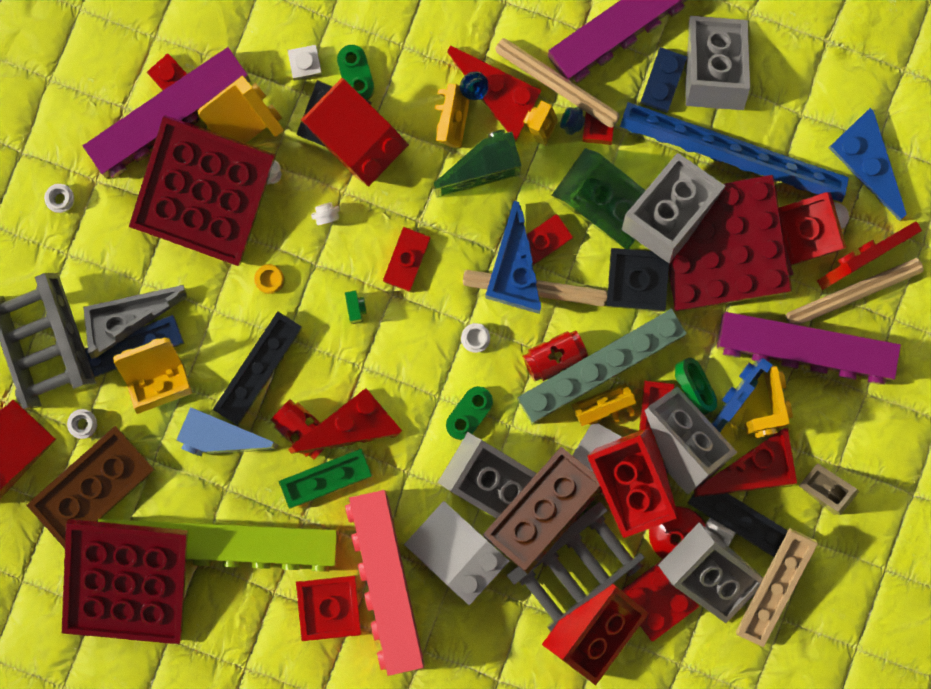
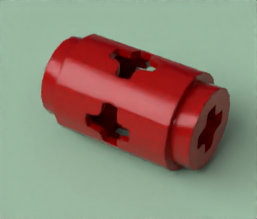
M575 330L570 333L566 331L553 337L549 342H543L528 349V353L522 357L534 382L552 378L559 374L560 371L566 370L588 357V353L581 337ZM551 349L555 353L561 352L562 356L559 359V363L555 359L550 361L548 358L552 353Z
M291 399L271 419L275 424L274 428L292 445L297 441L294 442L290 438L291 435L298 434V440H300L320 424L299 402L294 403ZM311 418L314 422L308 426L305 421ZM325 448L316 449L303 455L305 457L310 456L315 460Z

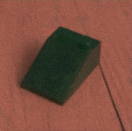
M505 130L489 133L488 138L483 139L434 182L436 198L519 176L522 165L513 133H505Z
M585 148L551 196L624 249H629L635 241L634 238L622 230L625 214L646 190L600 153Z

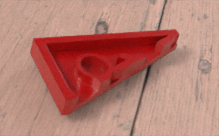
M450 45L447 53L452 58L454 64L461 70L481 100L489 107L494 117L505 128L509 137L516 142L525 125L523 121L528 111L531 112L541 94V90Z
M915 221L877 244L874 240L869 241L858 248L860 251L859 255L856 256L852 251L839 259L840 266L818 279L817 283L823 291L845 276L922 231L921 227Z
M365 388L293 444L288 450L291 454H305L321 448L330 447L332 449L353 445L356 442L366 443L388 436L394 438L402 430L367 388Z
M788 428L778 431L694 490L695 497L797 484Z

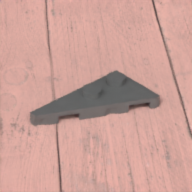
M184 285L83 307L88 353L91 359L98 357L187 298Z

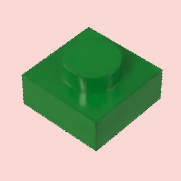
M356 290L345 292L350 323L363 322L362 315L367 314L364 297L358 298Z

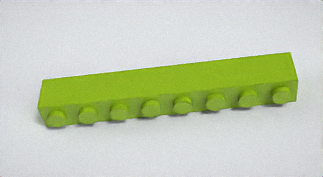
M98 519V522L188 530L187 559H193V565L211 566V560L223 561V567H241V562H253L252 568L270 569V563L282 564L283 570H300V565H312V571L329 572L330 566H336L338 530Z

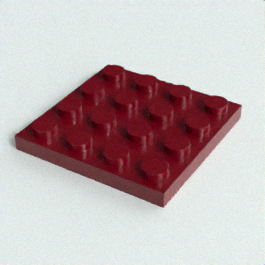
M165 115L159 127L129 227L239 266L247 247L276 154Z
M774 175L724 183L725 189L687 243L669 263V276L675 311L793 292Z
M68 519L65 534L61 633L180 644L183 627L188 530Z

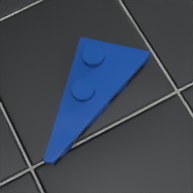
M870 108L830 145L829 149L900 221L907 215L874 111Z
M514 201L485 299L540 314L541 302L539 301L537 281L524 225V215L521 205H519L520 202Z
M764 358L756 361L753 365L749 362L739 375L743 379L737 388L732 386L723 397L722 401L726 404L711 423L719 433L726 423L730 422L756 388L760 375L763 372H768L772 367V364Z

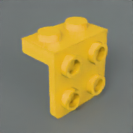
M243 76L198 110V115L211 132L245 144L266 127L274 137L284 131L278 122L282 119L281 115L272 104L268 107L264 104L262 100L266 95L256 82L251 86Z
M169 338L154 339L143 346L125 350L113 358L115 366L127 384L132 404L137 414L193 394L184 364Z
M772 366L768 372H764L773 415L751 419L746 422L747 435L755 433L756 438L771 436L777 433L778 428L790 424L789 418H793L790 401H785L782 390L786 389L785 376L783 371L778 372L777 366Z

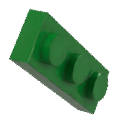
M359 449L280 480L279 484L287 505L291 509L372 477L362 449Z

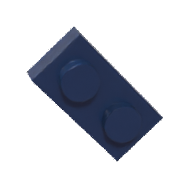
M661 47L659 48L640 104L666 113L668 112L687 56Z

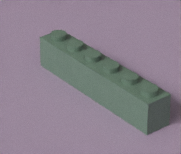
M671 308L517 397V400L532 425L683 338L686 332Z

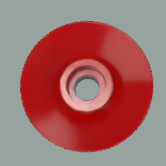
M676 506L677 519L649 529L650 544L660 558L664 559L679 544L672 540V534L680 535L682 541L698 523L706 527L703 519L695 511L686 507Z

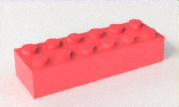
M381 490L349 497L350 504L345 505L348 521L355 523L357 532L351 534L355 552L361 551L363 563H359L358 568L361 581L367 580L369 592L364 593L368 611L373 610L376 621L371 623L374 641L380 640L382 650L377 653L380 669H386L387 675L390 676L424 668L425 664L387 491Z

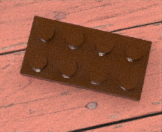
M114 426L26 506L65 549L66 522L68 519L98 522V519L103 518L151 475L155 469L117 426Z
M560 447L484 532V538L528 574L602 491L595 473L564 448Z

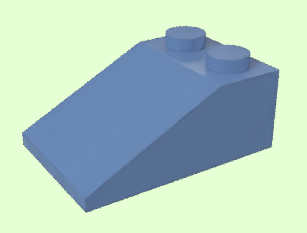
M191 407L176 440L183 443L181 449L201 457L203 452L219 454L276 450L278 444Z

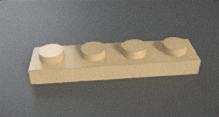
M789 528L736 630L738 636L759 646H765L818 545L816 540Z

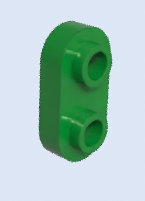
M346 45L337 55L341 77L353 88L357 82L364 83V89L357 92L364 99L369 100L374 94V83L365 52L357 45ZM348 55H355L357 60L354 63H348L346 61Z
M691 357L678 362L675 366V378L684 394L703 415L714 411L717 408V397L699 362Z
M479 386L473 387L466 392L447 418L446 429L451 437L463 440L467 432L474 433L492 408L493 398L491 393L486 388ZM475 396H481L484 399L482 406L477 407L473 404L472 400ZM462 419L466 422L467 425L464 430L456 429L455 422Z

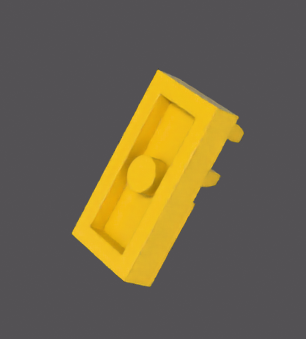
M448 84L447 90L439 89L437 93L445 97V102L443 105H435V109L441 111L440 122L437 125L436 141L452 148H461L471 91L457 84Z
M541 100L538 108L533 107L531 112L528 111L523 122L526 123L525 126L529 128L536 142L546 146L558 122V118L552 105Z
M625 383L571 405L581 426H584L586 424H596L602 418L609 416V414L615 422H619L618 412L621 409H626L630 417L634 416V410L631 405L636 404L633 393Z

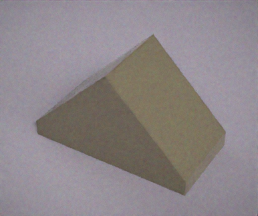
M818 463L799 485L833 515H841L859 493L858 489Z

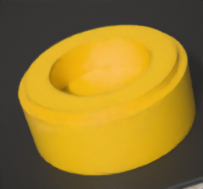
M272 264L261 266L256 271L254 277L257 288L265 294L279 292L285 281L282 271Z

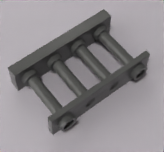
M43 273L36 276L37 286L35 290L11 300L5 301L4 296H0V344L16 388V399L23 409L42 406L39 395L68 383L72 384L73 389L87 388L97 384L58 273ZM42 300L47 312L46 317L15 329L10 312ZM51 327L56 338L55 345L25 357L19 340ZM59 355L62 356L66 367L65 372L34 384L29 368Z
M601 502L596 503L577 518L528 574L518 566L507 574V577L514 585L517 582H520L522 586L525 584L553 619V622L547 626L550 631L553 630L559 620L608 588L625 573L630 577L643 567L640 561L645 557L638 553L632 558L604 521L606 519L603 514L607 512V509ZM588 526L591 530L595 529L623 564L622 567L610 576L581 541L582 536L579 533ZM564 545L568 548L572 547L600 583L587 595L558 560L559 555L556 551ZM541 563L545 567H550L576 601L564 613L561 612L534 577L536 574L533 570Z

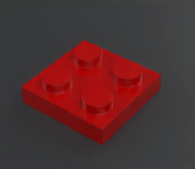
M825 192L779 207L784 241L791 266L847 249L831 192Z
M663 559L622 589L626 595L649 613L640 627L651 642L655 641L700 607L697 602L672 585L658 566Z
M355 575L296 582L302 641L361 635Z

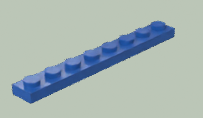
M630 102L627 103L619 127L625 128L632 133H640L654 138L661 143H669L681 147L687 152H695L710 157L714 161L736 166L743 171H751L762 176L774 175L775 181L792 185L799 190H806L818 195L831 192L833 200L841 203L845 197L849 177Z

